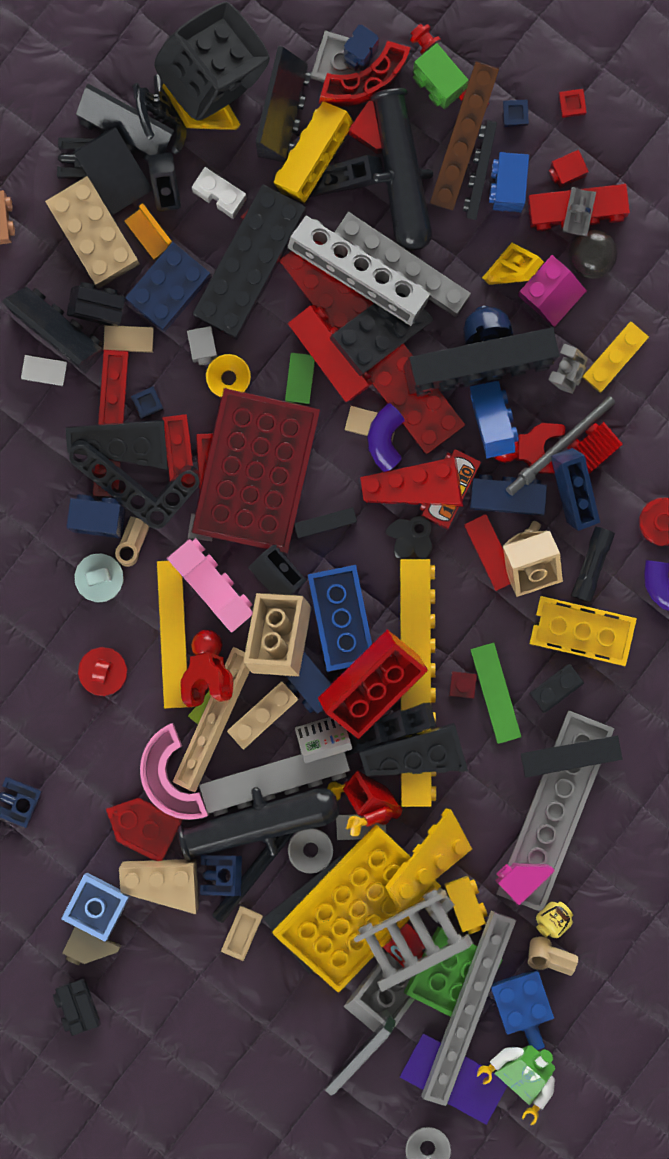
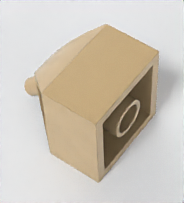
M533 521L528 529L512 537L503 546L506 572L516 597L563 582L560 552L550 531H539L541 525L537 521Z

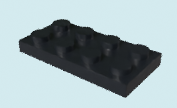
M397 293L400 297H406L402 293ZM374 303L332 334L329 339L359 376H361L428 326L434 319L424 308L412 326Z

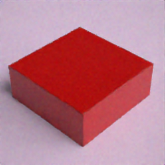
M583 89L559 92L562 118L586 115L587 110Z

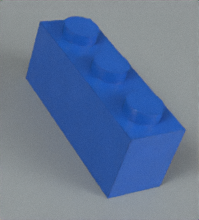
M499 381L470 386L471 402L486 458L516 452L515 442H518L519 438L516 427L511 428L510 423H513L511 408L506 409L505 404H508L506 390H501Z

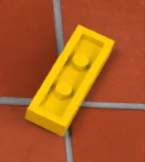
M630 321L582 378L601 393L649 336Z

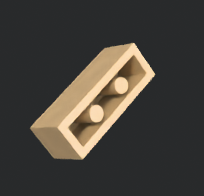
M281 681L227 732L242 749H245L299 699Z

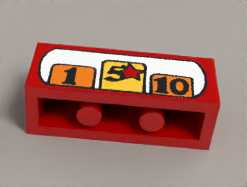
M454 449L452 454L447 453L445 459L452 457L457 459L463 500L481 462ZM422 504L420 510L424 511L422 517L448 530L459 506Z

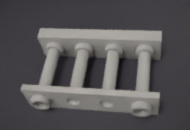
M435 889L423 896L424 900L375 926L369 923L358 929L359 934L354 938L355 942L366 939L383 971V978L378 982L381 991L444 961L472 945L473 942L469 934L461 937L460 934L456 933L439 901L446 896L445 890L438 893ZM429 905L448 938V945L439 948L438 945L435 946L417 912ZM409 916L426 948V956L420 959L413 956L396 922ZM386 927L405 961L403 962L404 967L398 970L395 967L392 968L374 934Z

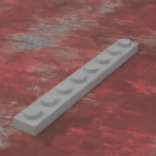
M494 911L490 912L421 1097L425 1100L443 1106L447 1105L516 920L514 918Z

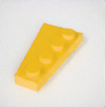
M446 808L441 814L442 818L437 825H432L427 832L429 835L423 843L418 844L412 851L414 853L407 863L404 862L385 886L396 907L402 908L472 850L451 809Z

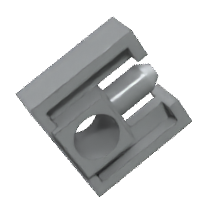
M564 344L560 353L568 358L563 357L559 363L558 371H552L548 380L560 390L573 394L576 385H579L584 374L588 358L577 348Z

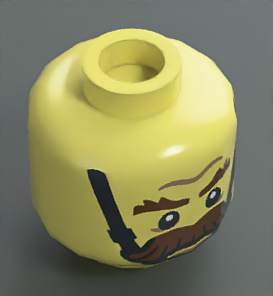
M549 902L537 914L536 920L539 925L536 928L546 938L548 936L559 938L571 927L573 923L571 917L573 914L564 903Z

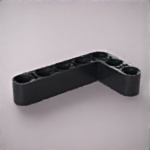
M76 441L71 446L69 452L70 462L153 529L163 528L199 486V471L197 468L187 465L181 468L161 493L155 497L88 442ZM79 448L84 449L87 452V457L79 459L75 456L74 451ZM97 464H102L106 467L107 471L104 474H97L93 467ZM185 474H192L196 480L191 484H187L182 480V477ZM115 480H122L126 487L117 490L113 487L112 483ZM175 492L179 495L180 499L177 502H170L166 498L167 494ZM140 495L145 499V502L142 505H136L132 502V497ZM153 511H160L163 513L164 518L159 521L154 520L151 517V513Z

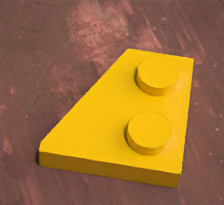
M511 243L482 279L489 285L529 281L537 273L544 261L534 253Z

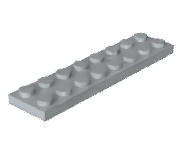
M568 710L554 747L610 737L613 734L614 728ZM600 764L542 775L508 865L511 866L513 863L549 864L555 872L521 903L522 905L537 911L545 908ZM499 885L496 894L514 901Z

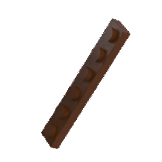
M475 61L430 200L431 204L449 210L454 209L499 68Z

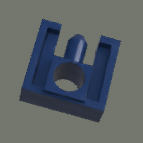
M6 777L2 786L16 791L18 794L13 796L6 792L0 793V801L12 806L11 810L0 806V818L28 828L42 791ZM25 798L30 802L28 812L19 810L18 802L20 799Z
M201 855V865H216V870H206L203 873V878L206 880H216V885H200V895L241 896L242 856ZM228 870L231 874V878L229 881H227L226 879V872Z

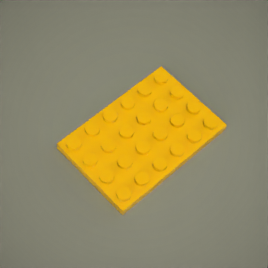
M375 824L272 933L339 993L374 957L365 938L357 943L355 942L354 938L359 934L358 929L369 923L375 926L424 900L423 896L435 889L438 890L441 885L435 880L402 908L396 907L385 886L401 865L409 861L411 856ZM409 916L396 922L399 929L410 919ZM387 927L374 933L381 948L392 938Z

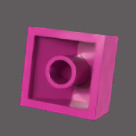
M551 255L519 291L518 296L550 325L555 327L585 294L586 289L566 266Z
M513 863L511 866L506 864L496 873L498 878L495 881L520 905L555 870L549 864Z

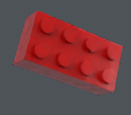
M387 629L318 697V700L327 715L359 739L429 670L416 652Z

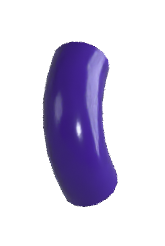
M390 403L383 407L372 420L367 435L368 450L375 463L383 472L394 468L402 458L392 444V435L405 422V419Z
M646 560L644 569L645 588L651 600L662 609L669 611V563Z

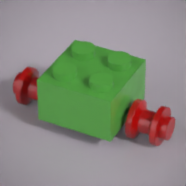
M420 24L410 33L412 35L410 42L412 44L418 42L422 47L420 51L422 56L414 61L413 79L420 88L425 87L430 92L428 96L437 107L441 105L443 109H446L458 98L463 101L469 80L438 45L441 41L440 37L433 38L429 33L431 27L428 24L425 26Z

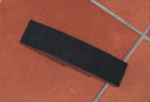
M422 703L410 709L397 711L379 718L359 739L347 730L352 749L345 751L346 755H353L359 753V750L436 727L431 703Z

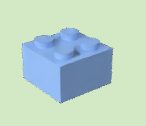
M86 873L82 877L61 919L106 942L119 920L130 895L120 893V889Z

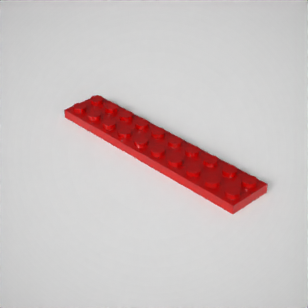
M314 241L318 245H323L320 241ZM293 251L280 259L282 266L310 303L317 305V307L321 306L329 316L327 320L332 327L342 328L373 305L372 301ZM402 344L369 369L372 374L370 379L385 402L392 404L405 419V422L402 424L427 455L462 429L465 424L439 389H433L431 394L418 397L416 393L409 394L403 365L413 355Z

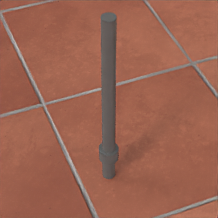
M610 396L606 398L529 468H524L518 474V478L506 488V491L513 496L524 485H529L536 478L535 475L552 461L551 456L562 452L615 404L614 399Z

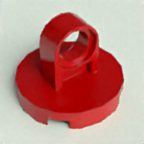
M105 647L92 649L85 654L79 663L78 669L79 679L84 688L92 694L100 696L114 694L121 689L127 679L128 672L125 660L120 653Z

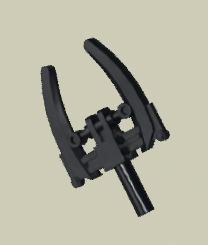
M158 74L154 75L155 94L150 93L146 87L141 88L139 83H135L132 87L134 99L136 100V109L148 140L155 136L148 117L149 110L156 120L160 118L162 123L170 122V125L176 128L172 152L178 154L186 141V126L173 104L170 103L168 95L164 94L163 81Z

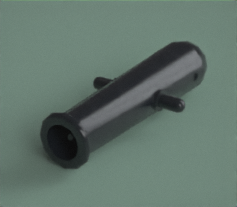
M393 88L376 92L370 97L371 100L375 101L385 168L384 173L373 175V181L375 183L385 182L387 184L396 242L405 250L414 251L423 249L431 241L432 228L422 179H430L434 173L431 169L421 170L419 168L405 99L408 90L405 88Z
M254 787L251 790L254 801L253 808L186 828L183 825L178 826L177 833L183 856L187 862H190L192 857L263 841L267 845L269 854L275 857L279 853L275 841L278 836L324 826L333 822L338 817L339 805L336 795L332 790L318 788L267 803L263 800L261 790L258 787Z

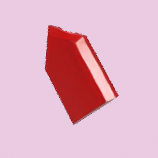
M141 798L106 809L116 841L154 861L164 859L177 833V827L181 825L183 820L166 814L155 805Z

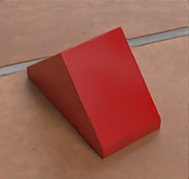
M368 101L349 128V135L376 154L382 153L374 102Z

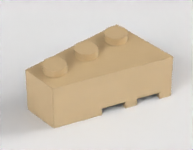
M185 859L122 862L119 868L120 893L193 914L197 913L199 899L196 859H192L190 862H187Z

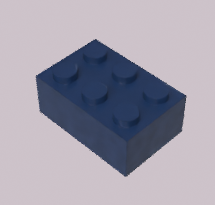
M172 242L125 298L131 306L165 333L212 277L209 271Z
M77 495V499L70 498L67 529L74 533L122 539L126 509L116 499L102 498L101 502H97L92 496Z

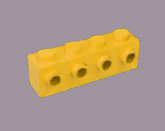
M323 101L320 107L314 111L312 120L307 128L302 131L295 148L289 152L287 161L282 169L276 173L274 184L281 194L305 204L347 135L349 128L354 123L346 110Z

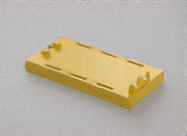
M540 596L536 616H540L539 626H533L529 644L626 666L637 618ZM557 603H560V604H564V605H569V606H571V608L559 606V605H556V604H557ZM582 608V609L594 611L595 613L593 614V613L581 611L580 609ZM607 614V615L616 616V617H619V619H615V618H611V617H606V616H604V615ZM547 643L561 646V648L548 646ZM571 649L583 651L585 654L573 652ZM595 655H600V656L608 657L609 660H608V659L599 658V657H595Z

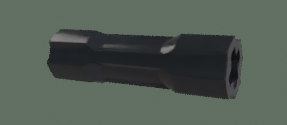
M597 526L594 528L583 566L571 594L572 597L589 603L592 602L601 569L615 535L614 532Z

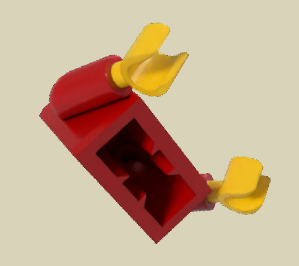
M358 770L349 781L344 782V785L337 782H331L328 785L327 789L332 790L336 795L337 801L341 797V792H345L358 816L362 817L351 816L348 819L346 829L351 828V836H358L361 832V827L364 825L366 827L376 823L386 825L392 818L397 819L402 814V806L396 802L390 790Z

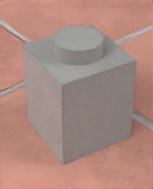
M211 326L187 331L194 363L198 362L199 365H207L217 358Z

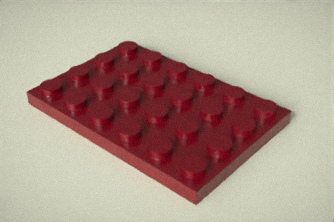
M223 388L191 532L265 549L270 548L274 544L277 545L280 552L288 553L320 409Z

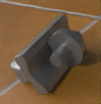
M571 188L562 232L587 237L596 192Z

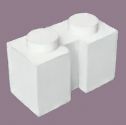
M206 167L192 186L194 194L210 203L212 198L217 201V209L232 219L235 218L247 200L246 193Z

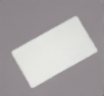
M25 355L21 379L63 386L67 362Z

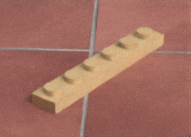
M235 647L232 648L225 664V668L233 675V695L231 699L222 702L214 699L212 696L210 697L173 780L174 783L192 792H196L250 672L243 663L245 652Z

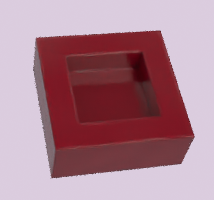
M452 671L449 696L474 699L477 674Z

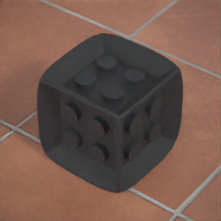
M226 1L216 4L195 16L173 33L158 52L154 66L165 86L183 109L195 120H201L232 103L247 89L252 87L268 66L270 56L265 45L249 23L233 5Z

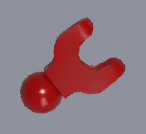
M541 423L533 427L528 434L518 435L519 441L515 442L516 452L494 458L504 463L515 459V461L525 462L530 467L545 454V441L548 438H558L564 435L565 426L563 424ZM552 461L538 473L555 474Z
M202 630L193 638L191 646L196 656L190 657V665L181 678V699L188 707L201 705L204 702L208 687L210 695L220 702L231 699L233 695V675L225 668L224 657L218 656L223 646L221 637L212 630Z

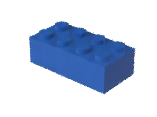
M356 565L308 574L327 672L349 668L372 645Z

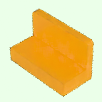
M142 203L139 205L140 209L127 218L125 223L155 261L172 241Z

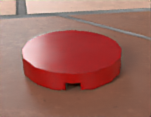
M657 498L650 501L642 509L639 517V528L643 536L650 543L658 546H669V498Z

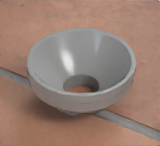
M312 828L299 831L292 837L288 847V855L291 863L299 871L317 873L326 868L330 863L333 855V846L331 840L324 832ZM311 842L317 845L318 853L316 856L307 857L304 854L303 848L307 843Z
M431 1127L418 1129L412 1133L406 1143L407 1159L450 1158L451 1148L449 1140L438 1129ZM424 1141L434 1143L435 1150L432 1154L425 1155L421 1152L420 1146Z

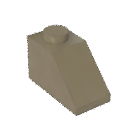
M75 926L63 954L67 955L66 960L73 964L79 965L80 962L86 964L117 953L122 945L109 939L104 942Z

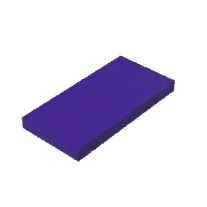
M422 1033L399 1077L424 1090L441 1042ZM465 1056L447 1104L487 1125L508 1085L494 1074V1071L492 1072L491 1081L488 1084H483V1080L488 1074L484 1072L477 1077V1071L483 1065Z

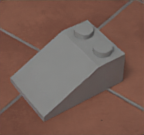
M388 952L385 954L392 968L395 967L396 970L402 968ZM379 963L371 970L344 1005L349 1012L373 1032L389 1016L396 1021L397 1025L415 1000L404 993L411 977L381 991L378 982L383 978V971Z

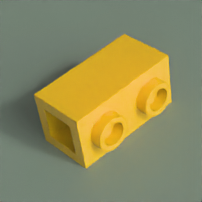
M464 876L444 884L449 898L454 903L453 909L462 932L467 931L468 934H472L482 930L481 925L486 924L484 918L488 917L483 902L478 904L475 895L479 893L475 880H469L468 876Z

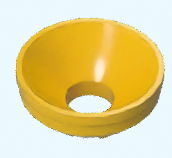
M224 354L215 358L209 364L206 372L208 387L218 397L222 396L223 388L245 392L251 380L250 370L246 362L232 354ZM227 371L235 373V383L225 385L221 379L223 373Z

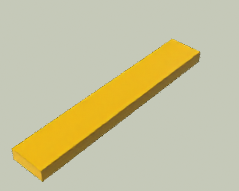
M157 561L164 709L184 708L188 706L181 699V678L187 670L183 576L170 561Z

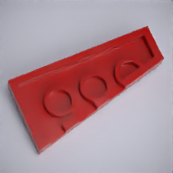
M454 457L360 477L363 500L366 503L463 506L457 459Z

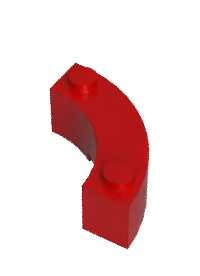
M387 41L380 56L364 71L347 75L327 73L318 104L324 101L340 107L357 105L370 100L372 94L386 90L396 80L405 65L411 47Z

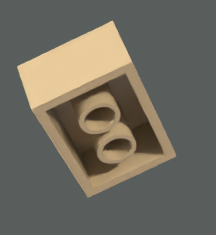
M256 593L243 661L252 673L299 676L311 613V606L303 596Z

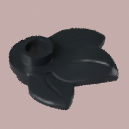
M417 516L410 521L398 519L387 528L386 534L397 539L394 547L396 558H406L415 552L420 559H425L431 552L432 543L429 538L431 524L426 518ZM417 524H421L424 527L422 533L415 532L414 527Z

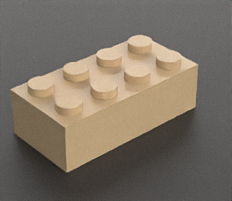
M88 176L45 201L98 289L140 265Z

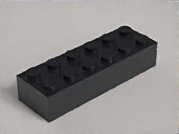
M262 184L196 306L193 316L238 340L280 259L285 253L291 235L306 214V207Z
M548 328L410 356L403 365L409 394L416 393L419 397L431 394L433 389L440 388L441 392L455 389V385L464 383V387L479 384L478 381L482 379H488V382L497 381L506 374L517 377L526 374V371L535 369V372L550 369L549 366L554 365L560 354L554 329Z

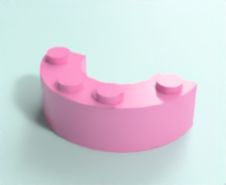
M196 538L193 541L188 539L167 559L232 633L252 616L253 612L250 607L253 604L244 594L239 597L231 586L235 583L226 573L220 575L215 569L218 566L217 562L210 554L206 557L202 554L205 548Z
M171 723L159 730L144 749L140 765L143 788L153 804L168 815L181 819L206 817L209 813H207L201 792H182L174 787L168 778L167 765L169 758L175 750L182 747L174 723Z

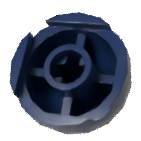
M480 306L466 318L463 328L466 345L514 335L508 316L502 310L489 306Z

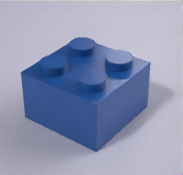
M500 152L498 159H493L491 179H495V184L491 183L489 192V203H493V210L522 212L526 198L529 155Z

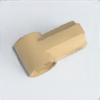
M130 517L121 542L116 548L115 554L118 562L126 567L133 566L138 561L139 552L150 527L139 518ZM128 548L133 550L134 556L126 561L121 559L120 554L122 550Z
M545 937L531 939L528 955V965L536 970L550 968L572 976L578 964V956L553 947L551 941Z

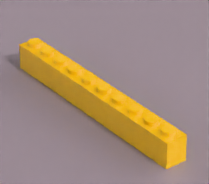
M430 559L400 560V640L421 657L429 670L401 697V710H407L422 703L436 702V689L431 688V678H435L436 673L435 663H431V653H435V638H431V629H435V614H430V604H435V589H430V579H435V565H430ZM433 712L436 722V712ZM422 772V774L401 773V806L431 807V801H436V786H431V776H436V772Z

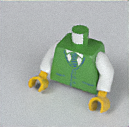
M531 1045L524 1048H504L490 1061L491 1064L489 1066L479 1067L477 1077L481 1073H487L488 1076L483 1080V1084H488L492 1079V1072L496 1070L494 1074L529 1105L534 1103L533 1107L527 1108L522 1116V1119H524L526 1114H533L534 1119L530 1124L533 1125L539 1117L538 1111L540 1108L543 1110L554 1093L555 1079L552 1073L555 1070V1066L551 1063L553 1056L548 1050L544 1049L539 1052Z

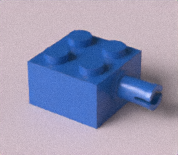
M533 969L492 983L491 990L507 1035L521 1030L525 1032L529 1045L533 1046L536 1050L546 1047L538 1026L540 1023L554 1019L538 970Z

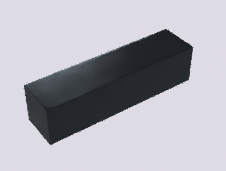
M352 507L297 522L294 525L298 539L355 524L357 519Z

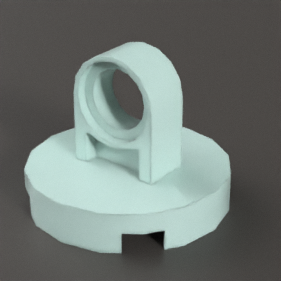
M102 553L92 554L84 558L77 566L75 572V585L79 593L86 599L94 602H107L111 600L121 590L124 582L123 570L120 564L111 556Z

